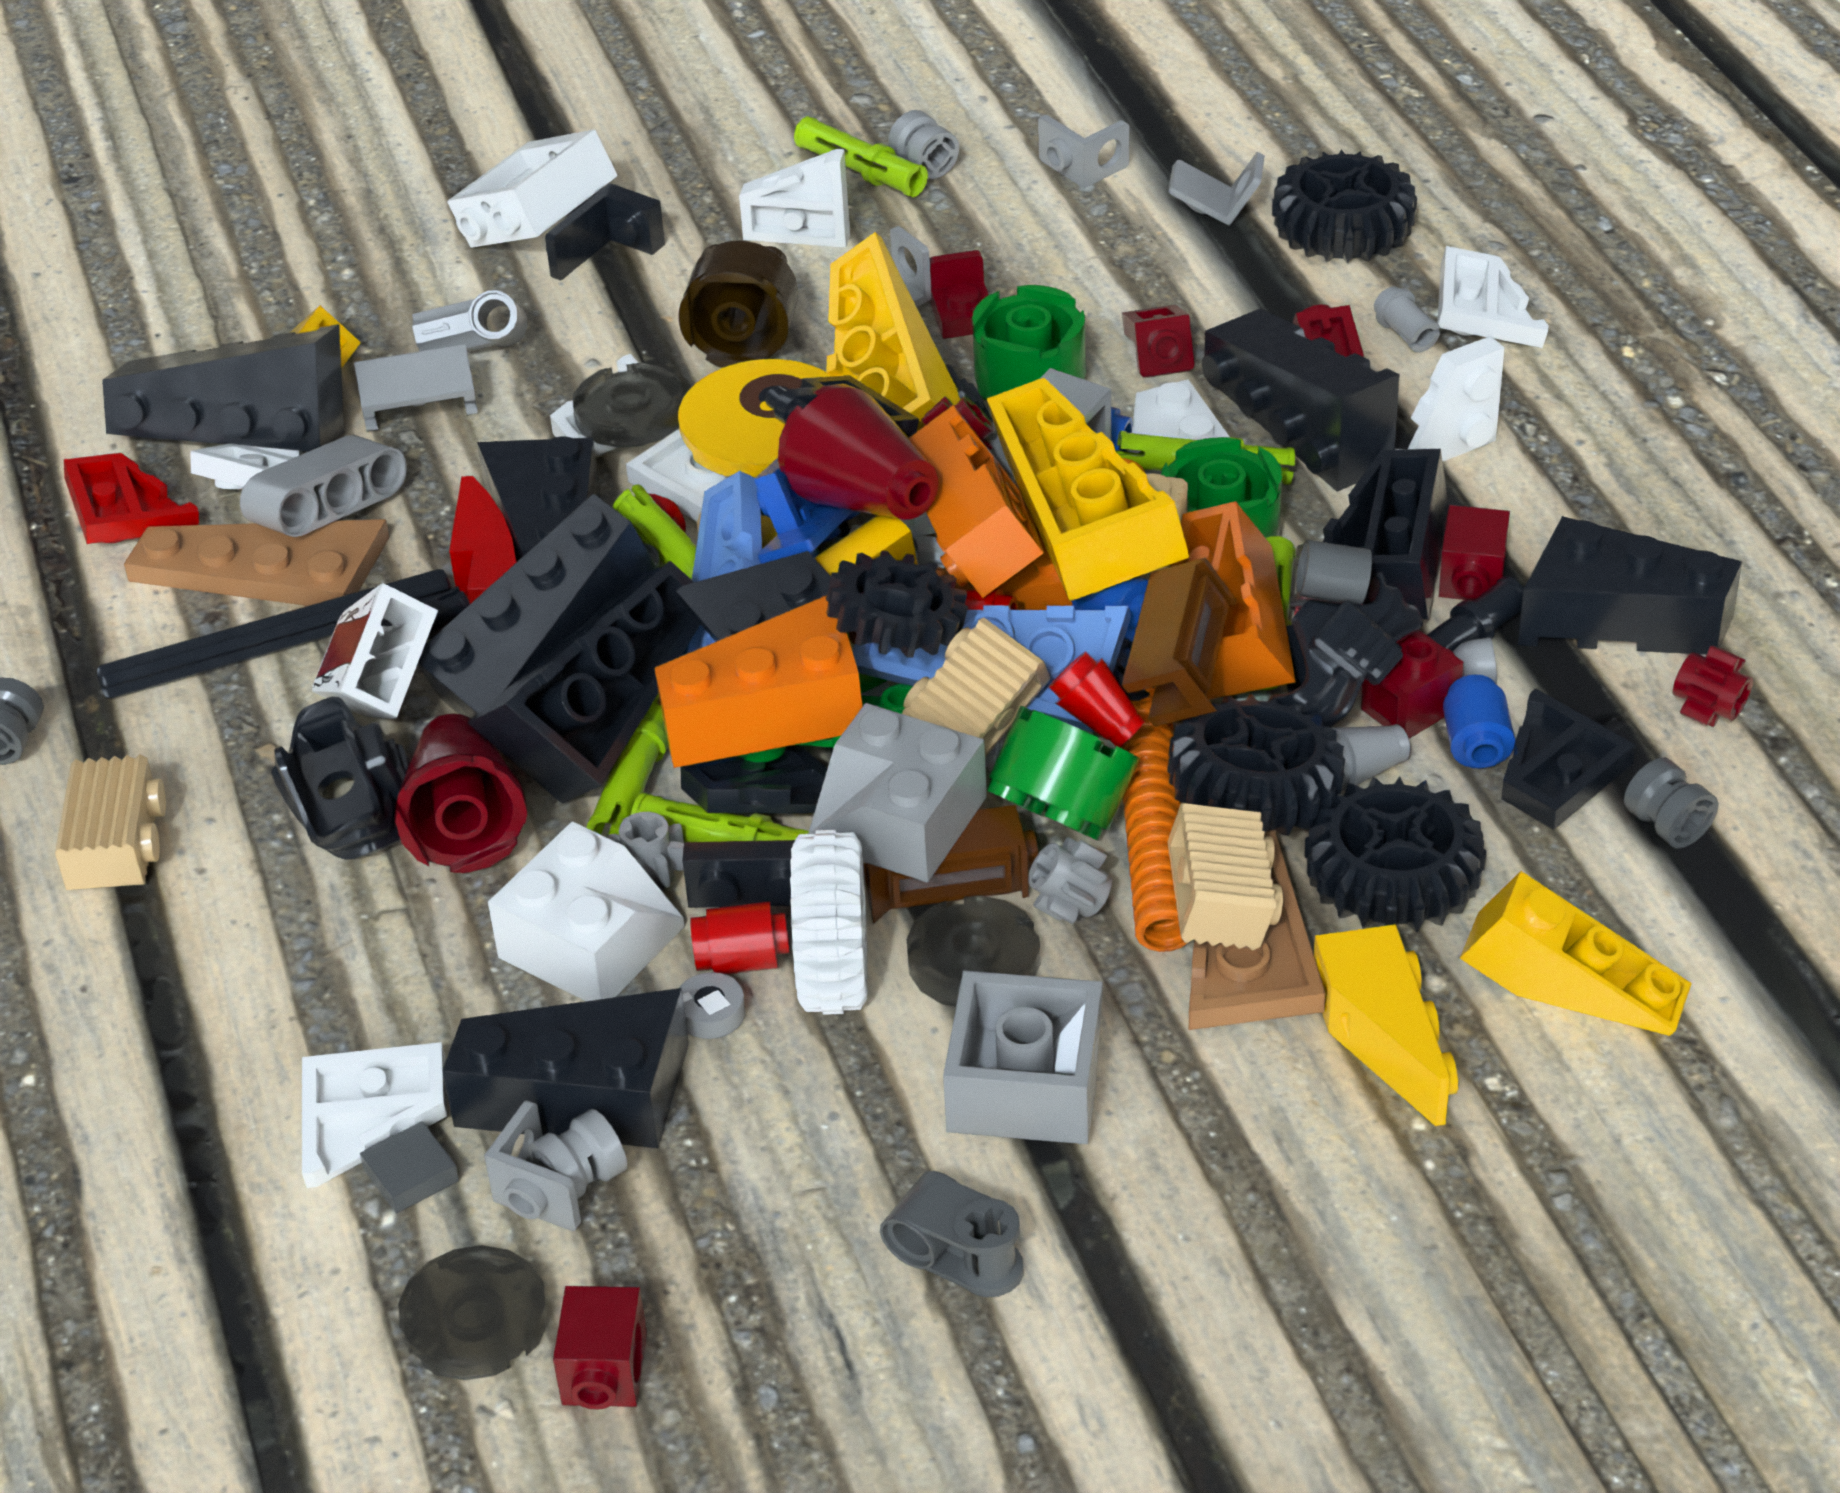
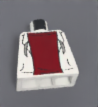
M384 583L380 584L346 609L340 616L313 683L312 691L324 698L331 696L339 697L351 711L365 717L396 718L438 610ZM382 619L388 620L392 626H381Z

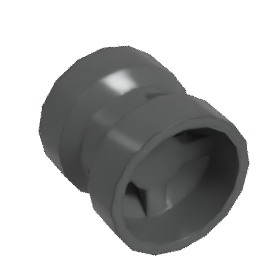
M0 678V765L14 763L21 757L28 742V733L36 728L44 710L42 698L26 683L14 678Z
M1666 757L1657 758L1640 769L1630 781L1624 796L1626 808L1644 822L1653 821L1657 835L1676 849L1687 847L1704 835L1712 825L1719 806L1717 797L1698 783H1687L1685 771Z

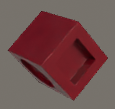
M1449 505L1442 548L1438 597L1473 601L1503 577L1510 511Z
M565 1286L553 1356L562 1405L581 1406L594 1410L605 1409L610 1406L637 1407L647 1339L640 1287Z

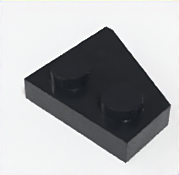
M806 551L683 585L676 592L685 608L712 639L717 642L826 596L831 576Z
M1534 689L1529 694L1524 722L1519 727L1515 740L1513 758L1509 760L1503 779L1501 799L1554 830L1633 764L1636 745L1542 691Z

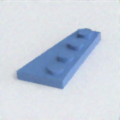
M738 471L704 491L692 581L694 582L761 564L757 556L762 550L761 511L757 500V486L754 482V477ZM701 625L682 656L715 642Z
M983 605V610H967L963 629L966 627L970 629L975 628L978 620L984 617L1044 661L1051 679L1027 707L1029 710H1036L1081 730L1094 733L1091 728L1055 704L1058 697L1049 688V685L1084 651H1087L1096 661L1103 658L1113 674L1131 618L1128 606H1105V610H1075L1074 606H1047V610H1011L1009 606ZM875 642L862 646L855 644L852 652L859 673L914 686L923 677L933 678L937 669L943 667L946 660L945 652L948 646L940 644L938 653L935 655H931L922 648H918L915 650L913 658H907L899 648L894 647L886 655L881 654L878 649L879 644Z

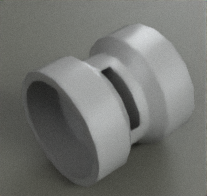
M911 110L904 113L896 120L890 130L888 137L889 147L894 149L897 156L924 166L928 172V179H936L945 175L957 161L959 142L956 137L947 129L938 126L933 118L921 110Z
M590 1109L574 1118L570 1122L569 1130L560 1135L547 1133L528 1146L531 1163L566 1175L574 1181L577 1199L585 1194L588 1184L597 1179L608 1182L627 1169V1158L618 1136L605 1117L594 1109Z

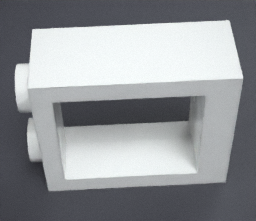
M593 129L527 142L450 198L447 203L456 218L458 229L465 236L471 248L538 237L618 175L596 130Z

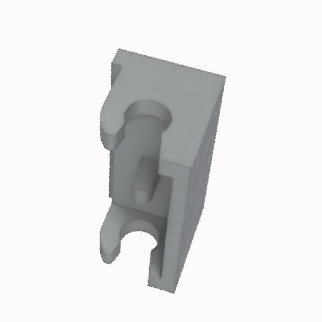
M466 344L354 362L367 432L378 430L375 411L410 405L417 407L429 402L459 397L464 398L467 415L478 414Z

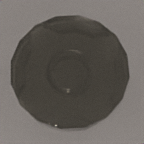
M644 363L626 364L627 371L614 374L612 367L601 369L582 381L573 394L575 424L583 436L593 437L594 442L618 448L635 447L662 440L679 428L678 411L685 396V391L682 389V383L679 378L660 366Z
M982 895L964 897V904H955L947 907V901L930 907L914 921L906 939L909 975L919 990L940 1004L954 1007L957 1005L963 971L1036 976L1041 965L1039 936L1034 931V923L1027 913L1006 900Z
M485 1245L453 1249L428 1261L408 1280L398 1303L399 1327L403 1342L410 1354L412 1351L414 1356L421 1359L422 1366L435 1375L459 1380L492 1377L511 1368L510 1360L518 1357L524 1350L526 1351V1356H528L538 1346L549 1321L544 1282L533 1265L510 1250Z

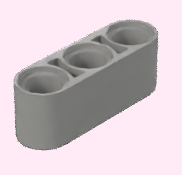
M354 434L344 436L261 471L249 478L243 486L240 495V508L243 516L250 522L291 537L302 536L395 494L402 486L406 477V460L398 449Z

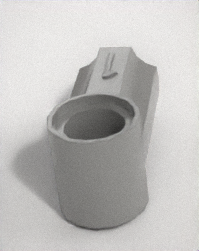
M498 290L486 291L472 300L412 314V328L419 351L466 344L467 352L494 345L509 347L522 339L528 327L527 315L524 309L506 293ZM498 306H507L510 311L508 325L498 332H490L487 327L489 313Z

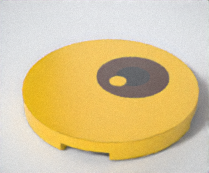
M759 359L726 366L699 380L683 397L678 411L680 435L686 446L692 451L693 460L701 466L727 477L742 471L755 478L778 458L779 437L785 424L776 419L774 410L766 405L765 397L767 392L774 386H781L785 390L797 389L801 387L802 378L830 377V375L815 366L784 359Z

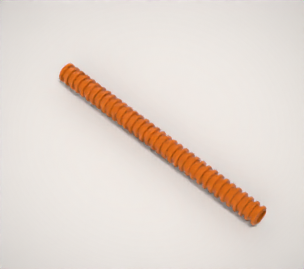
M1122 458L1128 464L1134 462L1145 473L1143 467L1137 462L1130 459ZM1151 687L1145 689L1150 693L1148 697L1139 701H1131L1137 709V713L1145 722L1131 738L1120 746V748L1140 758L1124 794L1123 805L1135 937L1141 945L1149 950L1167 952L1182 948L1188 944L1182 940L1167 843L1181 802L1175 800V788L1169 784V773L1167 772L1170 739L1174 736L1173 722L1154 727L1148 720L1155 688Z

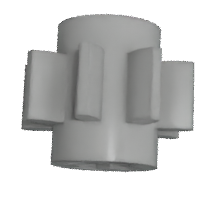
M639 812L623 819L619 827V835H606L607 838L627 848L660 890L671 886L670 883L674 879V870H683L684 840L680 823L668 826L665 818L658 813Z
M1070 837L1065 839L1062 847L1056 843H1051L1044 847L1035 858L1028 877L1030 887L1040 892L1033 904L1034 907L1057 920L1063 919L1070 924L1075 922L1078 914L1084 917H1091L1096 914L1106 902L1112 886L1111 875L1100 869L1107 855L1082 840L1077 842Z

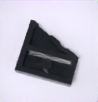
M800 745L787 746L785 752L780 757L769 762L747 761L739 755L680 767L681 789L707 813L814 814L828 768Z

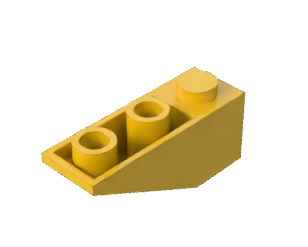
M1522 871L1478 912L1460 956L1461 960L1516 996L1668 1036L1676 1031L1692 984Z
M1396 924L1315 935L1314 958L1325 990V1010L1322 1014L1328 1033L1434 1126L1445 1125L1448 1095L1456 1094L1458 1091L1457 1069L1451 1052L1441 1053L1439 1048L1440 1031L1438 1015L1432 1000H1422L1420 994L1421 970L1415 951H1405Z

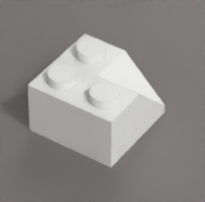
M573 821L488 901L498 958L584 1001L616 997L685 927L683 916L624 845Z

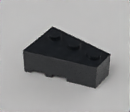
M559 436L552 439L477 442L484 487L505 518L513 539L516 563L593 493L600 498V484L593 437L571 438Z
M1441 448L1381 450L1348 494L1350 505L1339 519L1331 518L1323 528L1324 540L1322 542L1370 549L1372 565L1369 584L1376 573L1382 572L1388 584L1398 587L1405 602L1413 603L1419 610L1421 618L1428 619L1448 510ZM1368 590L1362 603L1363 605L1368 604Z
M1562 516L1523 589L1518 645L1538 646V637L1577 639V648L1597 649L1598 640L1637 642L1636 651L1682 654L1695 652L1707 655L1710 646L1720 648L1733 620L1742 561L1720 556L1710 551L1696 550L1660 541L1646 535H1636L1600 526L1591 521L1576 520Z
M682 988L461 1019L442 1070L454 1127L502 1132L523 1102L527 1100L537 1104L543 1136L547 1133L560 1135L569 1130L570 1122L574 1118L590 1109H594L609 1122L622 1145L659 1148L689 1046Z

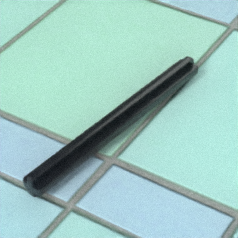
M435 569L386 583V585L422 603L451 589L450 581L442 569ZM377 586L101 664L97 667V677L102 693L106 699L112 700L331 637L342 613Z

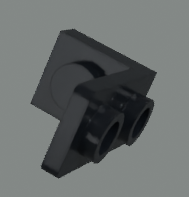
M611 183L606 185L546 234L545 242L550 276L560 281L563 280L610 240L654 255L665 245L660 200Z

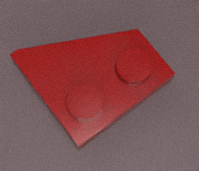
M122 453L63 459L64 479L87 544L101 542L118 543L125 539L141 538L147 527L199 525V511L196 505L188 502L179 506L168 498L167 485L153 475L142 472L138 464Z

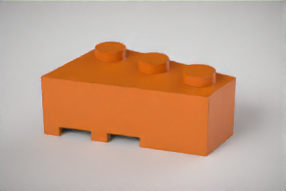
M827 595L654 668L673 768L838 737L844 733L863 707L859 672L847 632H839L836 629L838 618L828 617L826 614L828 607Z

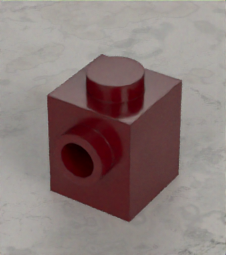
M1420 630L1397 643L1403 648L1401 650L1403 657L1379 685H1372L1366 679L1362 684L1361 710L1382 726L1395 724L1401 726L1405 730L1408 739L1445 718L1443 712L1444 699L1450 686L1461 678L1463 674L1464 662L1456 657L1451 650L1442 647Z

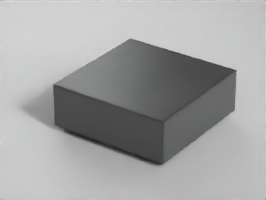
M423 1121L360 1152L364 1171L396 1214L459 1181L456 1164Z

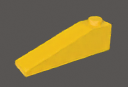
M874 232L830 264L828 322L835 327L834 354L827 356L826 373L830 376L850 375L919 418L918 432L926 426L921 419L944 396L953 405L960 401V397L882 237Z

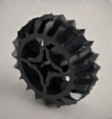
M1342 149L1339 154L1334 155L1319 152L1316 159L1302 157L1299 165L1287 166L1285 175L1277 179V186L1274 189V198L1272 199L1274 225L1278 228L1279 238L1288 240L1289 248L1294 250L1304 249L1306 257L1321 255L1324 256L1326 262L1333 258L1344 259L1347 264L1351 258H1361L1365 261H1370L1372 254L1386 256L1389 255L1391 247L1403 246L1404 238L1411 235L1417 211L1415 186L1411 184L1410 174L1400 172L1399 164L1394 162L1384 164L1382 156L1366 157L1363 151H1359L1357 154H1345Z
M1252 694L1242 701H1237L1230 696H1224L1220 705L1211 702L1217 711L1184 719L1182 724L1176 725L1174 736L1170 739L1167 772L1169 773V784L1175 788V800L1182 803L1260 812V822H1263L1262 831L1266 833V831L1276 830L1284 836H1289L1293 826L1301 829L1312 828L1315 818L1318 817L1319 809L1331 808L1334 805L1335 794L1338 795L1342 792L1345 773H1343L1345 758L1343 757L1344 746L1337 742L1336 730L1322 726V716L1302 714L1301 705L1299 704L1290 707L1278 704L1276 697L1269 702L1258 701Z
M1400 776L1394 784H1382L1378 779L1372 777L1369 786L1364 789L1355 784L1348 783L1343 796L1335 794L1334 805L1331 808L1319 809L1318 817L1315 818L1312 828H1309V836L1305 838L1304 857L1307 858L1306 873L1309 877L1310 886L1317 888L1321 904H1334L1339 918L1357 915L1362 929L1373 922L1383 923L1385 926L1407 924L1418 933L1424 920L1443 926L1449 912L1454 914L1463 913L1468 899L1476 897L1477 889L1481 885L1482 871L1485 870L1486 850L1484 849L1481 822L1472 819L1469 804L1453 802L1450 790L1432 793L1426 780L1415 787L1404 785Z

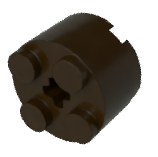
M739 240L710 245L702 252L691 272L679 307L678 318L680 330L686 342L691 348L694 344L707 355L705 360L717 367L724 368L740 362L768 359V357L780 350L786 342L797 306L798 286L796 278L787 264V257L780 249Z

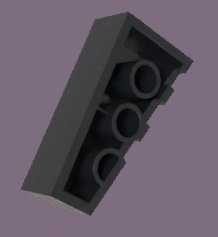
M1261 308L1205 330L1202 370L1209 384L1222 391L1238 405L1245 415L1253 418L1268 431L1278 444L1284 445L1286 448H1294L1295 456L1306 465L1308 470L1322 478L1335 491L1338 492L1357 484L1381 450H1395L1400 374L1388 368L1376 372L1370 369L1369 359L1356 353L1347 357L1335 352L1333 342L1323 337L1311 341L1305 337L1303 328Z
M339 324L320 327L316 331L296 334L291 332L274 335L270 339L248 343L240 341L202 351L189 350L132 360L102 379L106 434L216 444H237L309 452L335 441L344 433Z
M593 493L426 643L417 666L442 701L456 713L472 719L628 583L653 570L656 565L631 521Z
M671 561L632 580L467 723L560 803L600 787L659 693L654 668L681 657L700 626L699 622L685 608L676 592L683 585L694 583V581Z

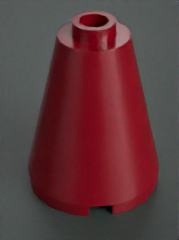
M847 384L823 386L813 392L818 396L806 405L805 408L797 405L790 413L779 437L778 463L781 472L787 475L792 486L790 488L800 497L816 504L902 520L917 518L932 505L939 485L935 468L878 402L865 391Z
M451 713L436 717L424 728L396 800L395 823L401 843L417 861L427 866H430L429 861L449 866L450 872L469 873L489 868L512 852L518 843L517 837L526 823L527 807L520 783L494 746L467 723L471 720L470 717Z

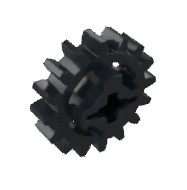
M882 550L879 557L872 559L862 552L857 554L855 564L842 560L839 563L838 573L832 572L826 597L828 602L826 614L828 617L838 618L836 629L839 632H856L855 644L859 646L875 642L879 644L878 649L881 654L886 655L894 647L899 648L907 658H913L914 652L918 648H922L925 652L935 655L938 653L940 644L948 646L955 635L963 629L968 606L965 605L967 592L966 590L955 588L957 578L954 575L938 576L936 573L938 564L934 562L917 565L914 564L915 558L912 554L907 553L902 560H896L888 551Z

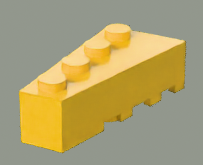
M1041 378L987 398L1005 458L1069 601L1100 592L1105 588L1189 558L1175 501L1163 490L1157 492L1149 484L1146 473L1134 462L1128 464L1116 453L1113 442L1103 432L1096 434L1086 424L1084 415L1047 379Z

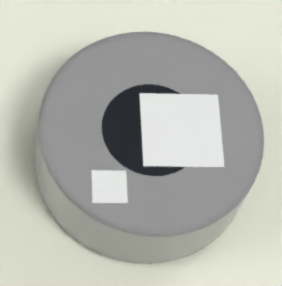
M708 972L689 978L679 987L682 988L688 1034L703 1039L720 1038L735 1031L743 1022L745 1017L743 990L734 978L722 973Z

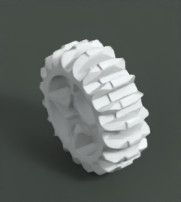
M836 829L816 830V834H799L791 848L792 858L790 860L792 950L797 999L806 1012L822 1011L823 1015L844 1014L845 1010H861L868 995L867 919L861 842L854 832L837 833Z

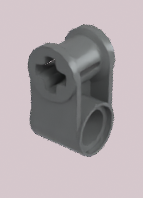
M1307 539L1303 544L1297 545L1296 557L1299 558L1296 574L1297 594L1290 597L1289 609L1298 612L1308 600L1332 604H1342L1349 601L1354 605H1361L1364 602L1371 575L1372 554L1370 549Z
M937 1171L925 1172L880 1224L882 1241L888 1250L900 1261L911 1267L924 1269L964 1287L972 1294L982 1297L1002 1296L1015 1289L1024 1276L1023 1257L1018 1249L1014 1247L1020 1235L1019 1215L1014 1207L1005 1201L991 1198L959 1184L944 1173Z

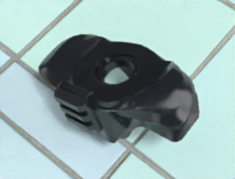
M1382 572L1376 573L1369 584L1368 604L1354 605L1349 601L1342 604H1332L1308 600L1292 618V625L1286 626L1296 682L1287 684L1288 693L1272 695L1267 702L1276 697L1278 704L1290 707L1299 704L1301 705L1302 714L1322 716V726L1332 728L1347 716L1353 708L1364 680H1368L1372 685H1379L1403 657L1401 652L1403 648L1396 642L1417 633L1423 626L1419 610L1413 603L1405 602L1398 587L1388 584Z
M331 696L303 708L294 724L289 753L282 746L274 749L275 766L271 771V775L294 816L306 829L311 842L333 856L346 860L374 854L401 841L395 823V805L411 763L403 746L396 744L394 739L387 741L378 723L373 722L366 726L357 723L350 709L339 697ZM341 778H351L354 780L352 788L343 796L335 799L323 798L325 788L335 780Z

